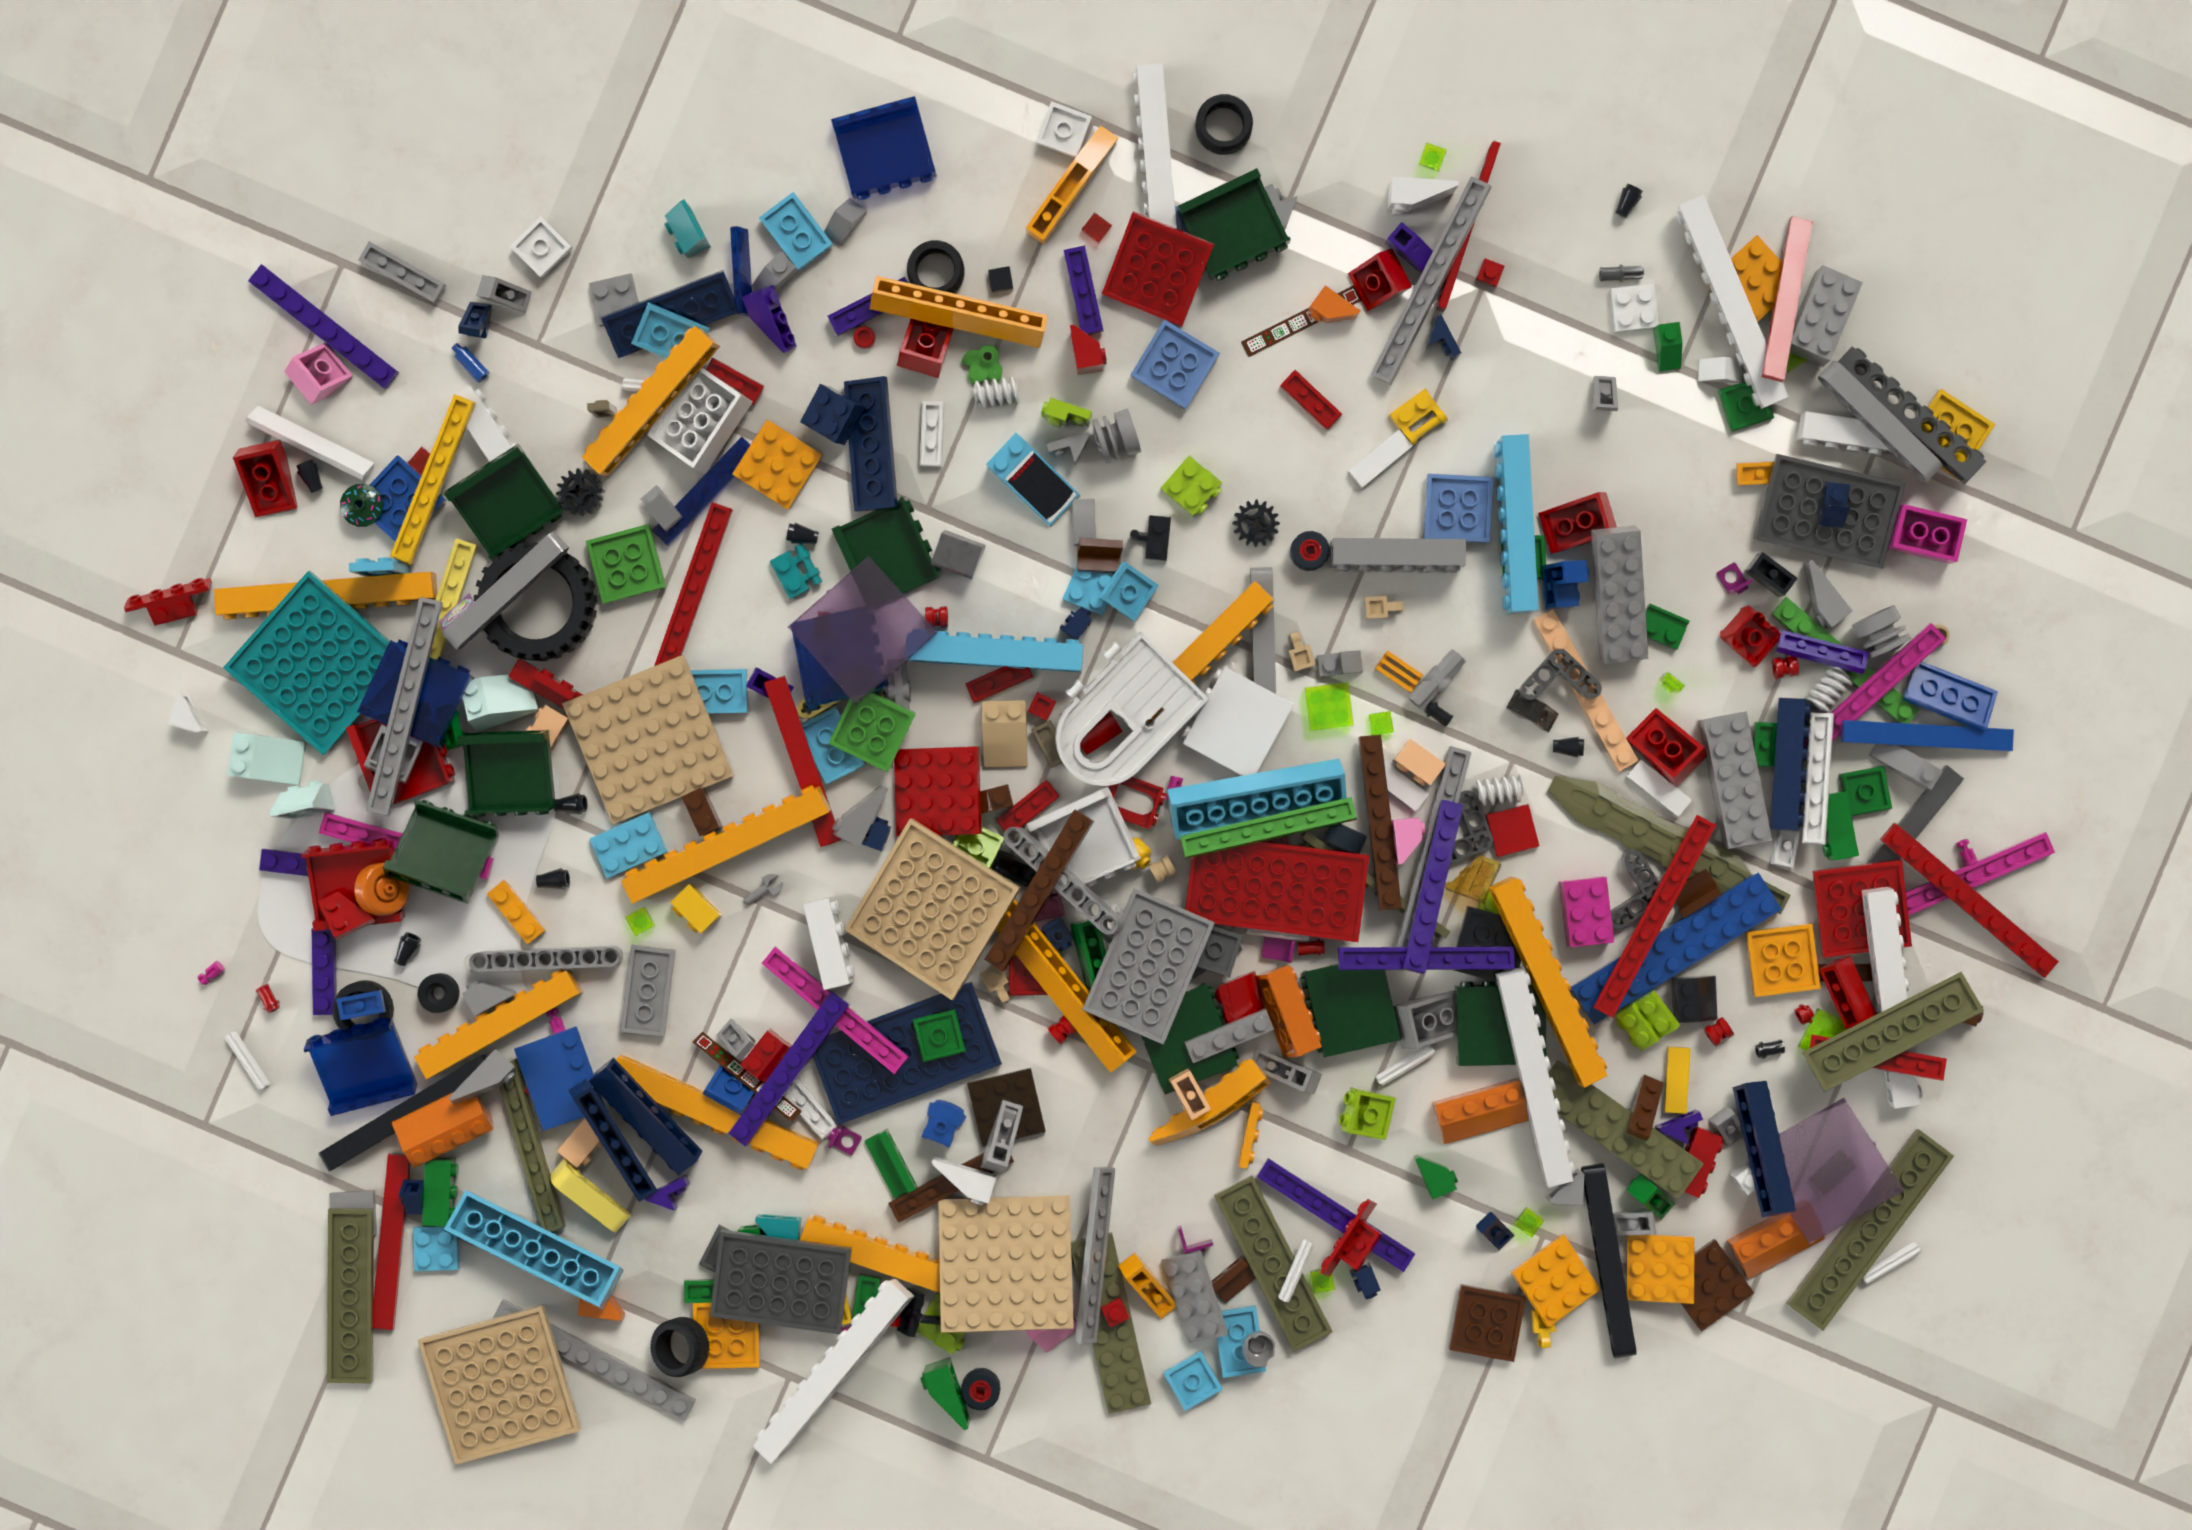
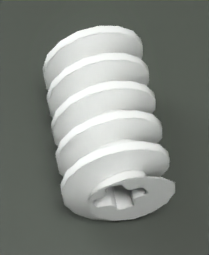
M1013 376L1009 378L1008 383L1004 377L1001 378L1000 384L997 383L996 379H992L991 385H989L987 380H984L983 386H980L979 382L975 381L973 388L976 409L978 402L981 403L983 408L986 407L987 401L990 402L992 407L995 406L996 400H998L1000 406L1003 405L1004 399L1009 404H1012V400L1015 398L1017 403H1019L1017 382H1015Z
M1832 666L1833 670L1826 672L1828 677L1821 678L1823 684L1817 683L1815 685L1817 691H1810L1812 698L1805 697L1807 703L1811 704L1816 710L1829 713L1830 709L1827 705H1836L1833 697L1841 699L1838 691L1846 692L1847 689L1844 684H1853L1849 679L1850 677L1841 668Z
M1511 775L1509 782L1505 776H1502L1500 783L1496 777H1493L1491 784L1485 778L1482 785L1477 779L1476 790L1478 800L1482 802L1483 806H1486L1487 800H1490L1492 806L1495 805L1496 799L1503 804L1504 798H1507L1509 803H1512L1513 797H1516L1517 801L1521 802L1523 796L1521 775H1518L1517 781Z

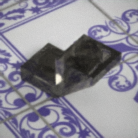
M1518 689L1515 690L1506 707L1517 717L1531 721L1541 730L1548 733L1559 715L1550 706L1537 699L1532 701L1522 699Z

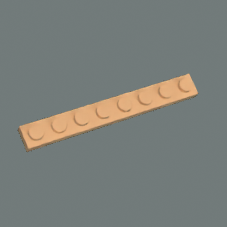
M1553 609L1533 620L1550 652L1556 649H1564L1587 670ZM1561 654L1558 656L1554 655L1556 657L1557 664L1561 662L1563 665L1566 666L1562 668L1563 671H1565L1567 667L1572 665L1570 662L1568 664H1565L1562 661L1563 656ZM1572 668L1569 672L1571 679L1578 680L1581 674L1578 669ZM1586 677L1582 682L1578 683L1579 686L1585 684L1588 687V694L1592 692L1595 694V691L1593 690L1595 686L1593 684L1588 686L1584 682L1588 680ZM1570 685L1618 772L1638 762L1639 760L1601 693L1594 699H1586Z

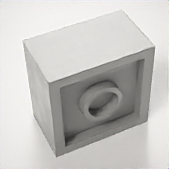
M381 725L364 763L365 768L374 772L377 769L387 729L384 725ZM411 736L409 737L399 777V782L407 784L424 745L423 741Z

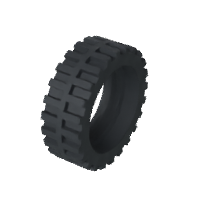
M520 543L515 548L508 547L504 549V553L500 556L495 555L491 559L493 563L489 567H484L481 571L484 573L481 581L477 580L476 586L479 589L478 595H474L473 601L475 602L538 543ZM567 552L550 567L566 580L570 587L573 601L570 617L557 633L542 639L522 637L507 626L500 613L482 630L488 635L487 639L490 643L498 646L497 649L529 661L558 659L566 652L571 653L575 650V645L578 643L582 644L586 639L584 635L587 631H591L593 627L591 625L592 618L597 615V611L594 610L595 602H598L597 595H594L593 591L595 585L590 580L587 569L582 567L579 563L580 561Z

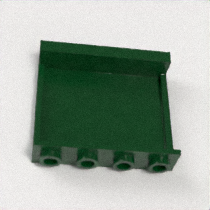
M1257 168L1178 205L1177 210L1188 233L1214 244L1205 267L1211 281L1217 279V281L1223 280L1229 276V272L1235 269L1237 272L1244 270L1249 266L1248 263L1254 260L1256 262L1263 261L1269 257V253L1276 251V253L1282 252L1290 244L1291 238L1287 236L1262 184L1261 175Z
M519 444L508 449L444 492V496L449 502L453 503L489 554V559H492L495 555H502L504 553L503 550L512 545L517 547V544L523 543L526 540L524 537L530 533L533 535L539 533L544 529V524L549 521L551 523L556 522L562 517L561 513H563L562 505L558 503V499Z
M903 496L900 497V500H897L898 507L875 510L845 525H838L831 529L868 609H872L940 578L938 572L942 571L941 568L931 565L932 558L929 552L933 550L928 539L923 541L920 534L923 532V528L919 520L914 521L911 514L914 512V508L910 500L905 501Z
M549 730L473 732L457 736L458 745H463L469 802V809L464 811L465 814H472L473 817L486 816V813H493L494 816H505L510 812H514L515 816L527 815L528 812H535L536 815L549 814V811L556 807Z
M415 799V809L390 861L386 860L383 866L385 876L468 904L499 837L497 827L489 821L480 822L471 815H460L450 808H439L427 800L419 801Z
M1338 964L1303 971L1304 976L1300 978L1303 989H1307L1309 997L1305 998L1307 1009L1312 1010L1314 1017L1312 1023L1321 1037L1320 1044L1322 1047L1318 1048L1317 1052L1322 1053L1324 1058L1401 1040L1385 970H1338Z
M1472 981L1460 982V986H1455L1458 1043L1456 1064L1458 1066L1516 1065L1498 985H1495L1494 981H1482V985H1473ZM1531 983V985H1528L1529 993H1533L1536 1006H1533L1534 1015L1538 1014L1541 1023L1538 1032L1539 1036L1543 1035L1546 1045V1014ZM1546 1048L1543 1049L1544 1057L1547 1056Z
M1201 983V986L1185 992L1164 1045L1141 1035L1165 1095L1175 1091L1169 1078L1187 1068L1191 1071L1196 1082H1199L1238 1066L1236 1060L1240 1058L1235 1047L1193 1063L1185 1046V1041L1223 1026L1220 1020L1224 1018L1219 1006L1215 1007L1212 1000L1216 998L1211 986L1207 987L1206 983Z

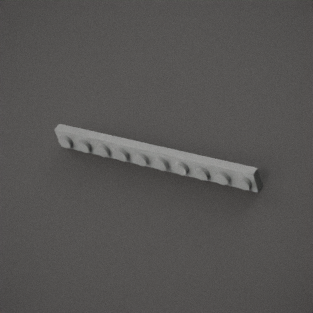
M1472 176L1470 177L1371 373L1373 377L1392 385L1492 188L1490 184Z
M423 597L419 598L366 808L367 812L390 817L443 605L441 601Z
M1450 746L1445 760L1446 765L1441 775L1396 947H1407L1440 801L1444 799L1455 803L1459 802L1472 753L1470 751Z
M503 1299L493 1318L524 1309ZM550 1323L560 1356L663 1410L686 1420L696 1401L695 1398Z

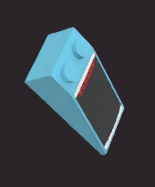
M1017 433L986 464L1003 483L1049 526L1073 503V499H1077L1080 496Z

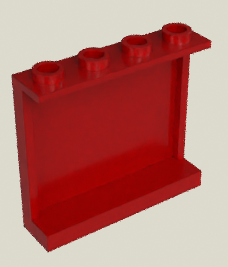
M424 700L418 701L410 733L411 737L423 741L424 745L407 784L398 781L393 805L455 782L453 777L456 775L451 763L448 764L446 759L448 752L445 745L440 743L438 735H440L439 728L436 723L432 722L430 717L432 715L431 707ZM390 713L359 725L346 727L370 792L376 772L365 768L364 763L381 725L387 727Z
M386 838L373 840V843L355 841L351 845L343 846V843H334L329 845L328 848H321L320 845L307 847V850L301 854V857L306 859L315 915V920L312 922L313 931L330 929L318 903L319 900L339 892L359 906L354 893L357 876L365 867L371 864L385 863L386 860L390 861L395 851L394 840L387 841ZM404 906L398 912L391 915H372L375 922L370 925L401 922L405 917Z

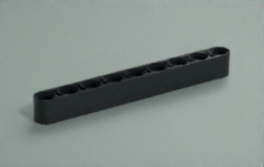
M483 1054L319 1152L318 1154L328 1171L336 1169L394 1134L393 1121L455 1092L487 1056Z
M1604 1163L1581 1166V1171L1584 1173V1192L1612 1354L1614 1359L1637 1355L1606 1169Z

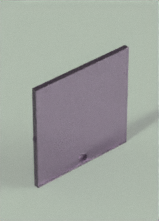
M869 556L832 589L827 590L824 596L788 626L792 633L856 705L894 671L899 670L903 663L938 633Z
M1844 1098L1780 1133V1142L1785 1156V1164L1796 1208L1795 1212L1789 1214L1808 1244L1813 1243L1904 1192L1903 1187L1876 1148V1143L1871 1140Z

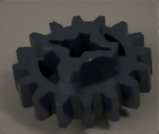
M577 468L576 474L569 470L568 478L561 476L564 482L563 484L557 483L561 491L556 492V495L562 497L558 503L565 504L563 508L565 511L571 509L572 515H576L577 511H579L580 516H584L585 511L589 514L593 513L592 507L600 508L597 502L604 500L600 497V494L604 493L605 490L599 488L603 484L602 481H595L597 478L596 474L589 476L590 471L587 469L582 474L581 469ZM584 478L588 479L593 487L586 486ZM574 480L572 486L568 488L569 484ZM580 488L583 489V490H585V491H588V492L582 493V494H581V497L578 496V495H576V494H573V493H576V492L580 491ZM590 497H593V499L591 500V502L587 504V501L589 500V498H590ZM568 498L575 499L576 506L572 505Z
M1255 499L1254 505L1247 501V507L1244 508L1240 505L1239 510L1241 513L1234 514L1238 518V521L1232 522V525L1238 527L1234 530V534L1240 533L1241 535L1238 540L1246 539V546L1250 542H1253L1255 548H1257L1258 542L1265 546L1266 539L1272 542L1273 537L1271 534L1278 533V530L1274 527L1280 525V522L1275 521V518L1279 515L1278 513L1272 514L1274 507L1267 508L1266 501L1262 505H1259L1258 499ZM1258 509L1257 513L1253 515L1245 514L1250 510ZM1265 513L1269 516L1271 525L1266 523L1264 519ZM1258 518L1260 520L1259 523L1262 525V527L1258 526L1256 529H1254L1252 527L1253 523H1251L1250 521H1255V519ZM1241 522L1247 525L1248 534L1243 531ZM1261 531L1267 533L1262 537L1254 538L1256 533Z

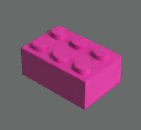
M1902 504L1899 507L1888 550L1947 564L1958 562L1968 519Z
M1599 876L1559 881L1566 946L1578 947L1613 943L1614 935L1607 877Z

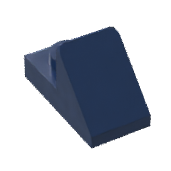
M470 302L459 323V334L486 338L492 305Z
M1439 315L1434 321L1426 349L1442 342L1441 349L1446 357L1449 356L1453 360L1460 356L1462 352L1442 315Z
M1826 482L1820 520L1821 526L1843 528L1850 511V507H1847L1850 484Z
M1489 1212L1476 1225L1477 1229L1498 1250L1503 1248L1515 1236L1492 1212Z

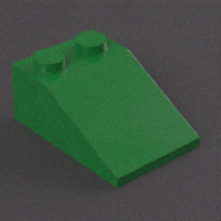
M951 1357L925 1365L922 1373L923 1377H921L924 1390L928 1389L929 1395L963 1430H967L971 1419L961 1395V1388Z

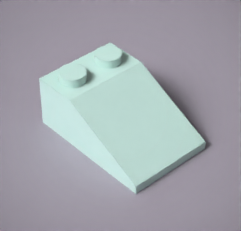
M509 674L479 677L460 684L467 719L476 732L539 711L534 691L509 678Z
M234 732L228 775L300 785L306 742Z
M314 781L308 783L309 787L301 788L300 785L288 787L287 792L279 794L269 812L270 817L297 819L335 810L330 785L323 784L321 781Z

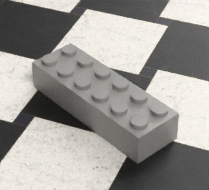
M1635 525L1591 530L1600 659L1604 664L1648 659L1641 530Z
M1333 538L1330 542V568H1335V572H1348L1350 568H1357V572H1370L1372 568H1379V572H1392L1394 568H1401V572L1404 573L1414 572L1416 569H1422L1423 573H1435L1438 569H1444V573H1457V571L1466 566V539Z
M1747 711L1698 720L1703 746L1707 754L1706 763L1723 848L1731 849L1772 841Z

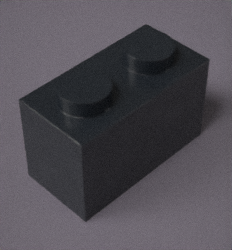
M1764 552L1756 554L1744 570L1745 573L1777 597L1785 596L1798 579Z

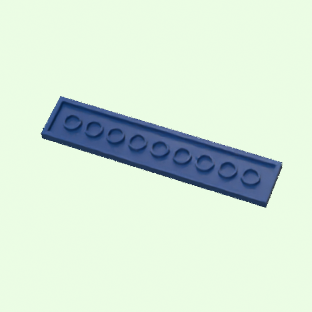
M1759 872L1723 892L1721 896L1687 917L1681 918L1660 931L1618 1010L1782 910ZM1621 956L1571 986L1572 991L1594 1025L1608 1017L1593 1007Z

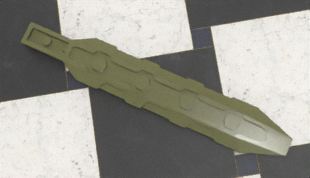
M1555 776L1548 788L1550 794L1576 821L1622 842V845L1644 853L1661 862V865L1667 868L1688 832V829L1683 826L1679 827L1657 816L1656 812L1630 802L1617 795V792L1596 781ZM1707 842L1689 877L1691 878L1700 871L1707 869L1721 889V893L1752 874L1740 856L1721 846L1717 847ZM1765 882L1782 910L1777 913L1781 914L1791 895Z

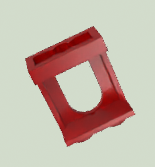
M1134 777L1115 785H1109L1113 798L1119 784L1150 795L1154 806L1148 814H1138L1118 807L1125 821L1150 829L1151 825H1156L1159 814L1155 812L1158 805H1163L1166 793H1163L1164 788Z

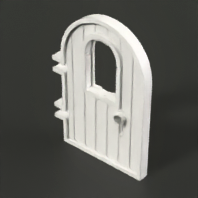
M1141 631L1123 649L1115 641L1113 642V646L1103 653L1110 663L1086 687L1077 679L1075 681L1076 684L1066 691L1073 700L1064 709L1058 720L1055 734L1056 748L1061 761L1069 772L1086 783L1097 786H1109L1131 778L1209 700ZM1120 652L1124 657L1117 663L1113 658ZM1081 690L1086 693L1082 700L1076 696ZM1162 707L1164 710L1152 720L1151 725L1147 726L1145 724L1146 721L1152 719V716ZM1112 710L1115 714L1124 718V722L1128 723L1127 725L1133 731L1106 759L1096 763L1089 762L1090 760L1083 757L1080 751L1081 740Z

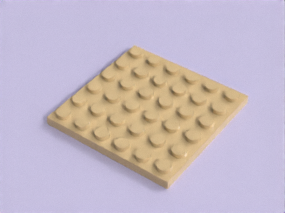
M685 655L562 703L612 824L680 798L701 787L705 788L734 776Z
M910 818L844 930L938 992L954 1000L1021 887L913 818Z
M1069 1195L990 1198L989 1204L984 1202V1205L971 1202V1198L943 1199L939 1201L941 1333L1074 1329Z
M544 1304L422 1337L418 1340L455 1465L581 1430Z

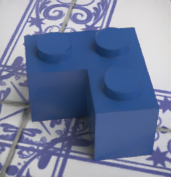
M1587 560L1562 561L1543 565L1545 609L1579 606L1580 593L1578 591V584L1589 582Z

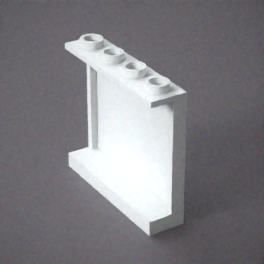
M1224 666L1223 670L1218 668L1213 678L1216 681L1213 688L1208 687L1205 692L1209 700L1192 716L1195 719L1192 727L1187 725L1181 737L1185 739L1183 744L1242 776L1255 774L1294 703Z
M1109 787L1027 824L1029 831L1035 830L1040 843L1050 851L1074 809L1095 821L1067 867L1088 887L1097 884V879L1102 876L1108 879L1117 875L1116 870L1122 867L1126 871L1136 866L1135 861L1141 859ZM1062 875V877L1060 878V884L1062 886H1065L1067 883V877L1065 875Z

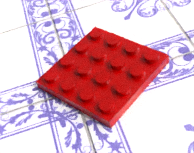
M1133 211L1102 294L1183 326L1214 244Z
M979 746L899 749L894 759L896 836H900L910 818H913L938 835L982 834Z
M1901 859L1812 871L1823 958L1869 952L1862 890L1890 887L1897 893L1898 905H1896V912L1899 913L1901 918V926H1898L1899 935L1903 937L1904 947H1912Z

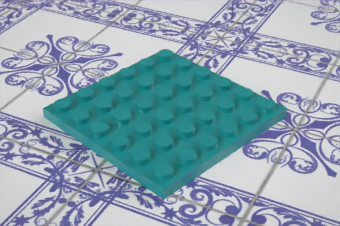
M309 570L223 668L316 750L325 755L346 732V727L354 723L402 669L405 654Z

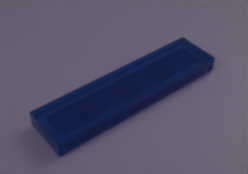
M733 226L730 227L735 313L748 317L741 297L752 292L748 229Z

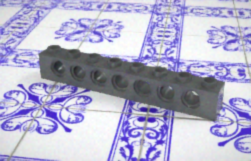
M1852 346L1838 362L1940 460L1947 471L1965 485L1987 462L1983 459L1984 455L1979 450L1970 448L1964 437L1959 434L1955 435L1945 421H1939L1933 416L1934 413L1929 407L1921 406L1916 401L1915 395L1909 391L1905 392L1899 387L1900 383L1895 378L1886 376L1880 365L1875 362L1871 363L1861 349H1855ZM1857 366L1862 367L1865 374H1856L1854 368ZM1871 382H1880L1882 388L1879 390L1874 389L1871 386ZM1888 396H1896L1898 399V403H1890L1888 401ZM1905 410H1912L1915 418L1910 419L1906 417ZM1921 425H1930L1931 433H1925ZM1938 439H1946L1948 441V447H1941L1938 443ZM1955 453H1962L1965 456V462L1957 461Z

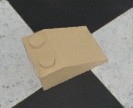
M1026 700L982 701L984 767L1028 766Z

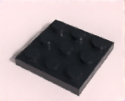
M1467 906L1456 947H1514L1515 968L1520 967L1521 959L1500 914ZM1506 970L1453 971L1497 982L1495 973Z

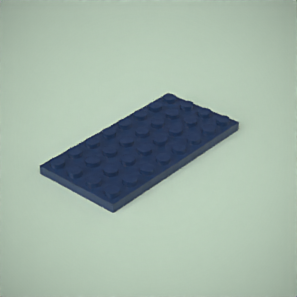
M972 982L963 985L954 1000L940 993L867 1021L909 1056L896 1074H893L842 1030L828 1035L813 1055L838 1125L1002 1064ZM956 1009L966 1052L923 1062L913 1019Z

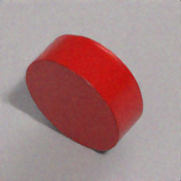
M862 326L856 329L853 339L859 348L868 349L874 345L876 336L871 328Z

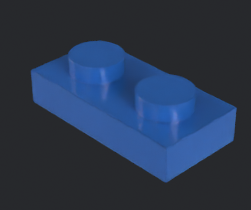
M382 990L336 999L340 1020L386 1011Z

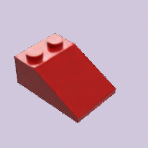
M910 319L899 351L897 366L939 379L954 328Z
M280 439L237 450L233 460L255 517L298 507L288 459Z
M1597 492L1538 513L1551 554L1592 543L1591 530L1617 527L1606 492Z
M1657 708L1626 737L1627 741L1662 776L1676 787L1707 757L1703 745Z

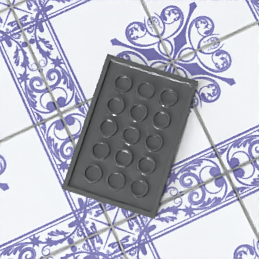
M1776 454L1754 539L1883 569L1906 483ZM1826 482L1850 484L1847 507H1850V511L1843 528L1820 525Z
M721 1230L710 1317L841 1334L852 1247Z

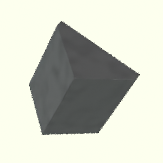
M945 530L940 535L931 565L972 579L986 545Z

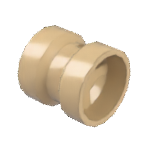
M1168 855L1162 857L1161 861L1148 865L1158 884L1164 882L1168 876L1173 877L1177 875Z

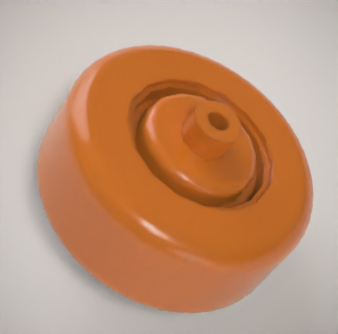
M375 863L365 867L357 876L354 886V893L359 906L367 913L376 916L391 915L398 912L406 904L410 892L408 883L385 876L383 870L385 863Z

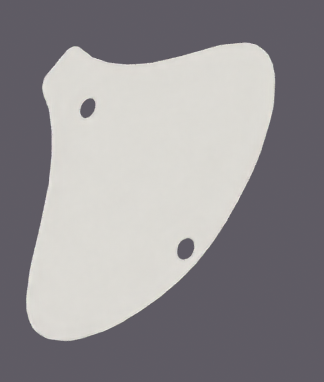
M438 737L440 743L445 745L444 737ZM463 746L447 751L446 759L448 764L451 763L456 775L453 776L455 782L392 805L390 817L366 811L370 791H364L359 786V778L363 774L359 764L330 784L335 810L328 811V813L401 833L404 832L415 809V799L419 801L427 800L436 807H447L455 813L463 815L465 814L464 811L469 809ZM552 766L555 799H559V781L556 771ZM554 808L549 811V814L536 815L535 812H528L527 815L515 816L514 812H510L505 816H494L493 813H486V816L474 817L475 820L480 822L489 821L493 823L498 829L499 837L490 854L494 861L489 879H479L469 903L466 904L409 884L410 892L408 900L404 905L405 917L401 922L368 925L337 940L336 968L396 979L419 987L422 980L429 975L436 973L450 975L455 979L460 990L458 1002L454 1007L464 1013L472 1023L476 1022V1016L472 1014L462 995L463 992L467 991V985L478 980L479 984L489 982L515 990L516 993L523 990L527 993L523 982L522 970L474 973L465 968L464 960L469 954L481 951L521 950V936L489 898L487 893L500 882L506 880L526 905L536 870L554 823L556 813ZM324 813L298 818L289 828L276 850L303 853L310 846L320 845L321 848H328L329 845L334 843H343V846L351 845L352 842L319 834ZM266 871L261 882L257 908L261 932L277 951L286 956L312 964L311 928H313L312 922L315 920L309 878L308 876ZM406 932L413 933L420 937L421 946L406 966L398 965L394 962L400 937L404 936ZM500 955L498 963L505 967L508 960L506 956ZM481 956L482 959H483V967H484L486 961H485V958H484L483 956ZM436 987L433 990V994L443 998L444 990L441 987ZM511 997L505 1001L508 1004L515 999ZM492 1007L491 1009L487 1010V1013L490 1014L494 1012L495 1008Z

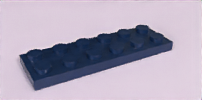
M724 270L604 315L601 317V320L619 359L643 349L631 343L647 303L656 305L701 325H707L740 312V309Z
M881 376L844 381L845 396L865 407L848 439L854 511L862 512L898 507L887 377Z

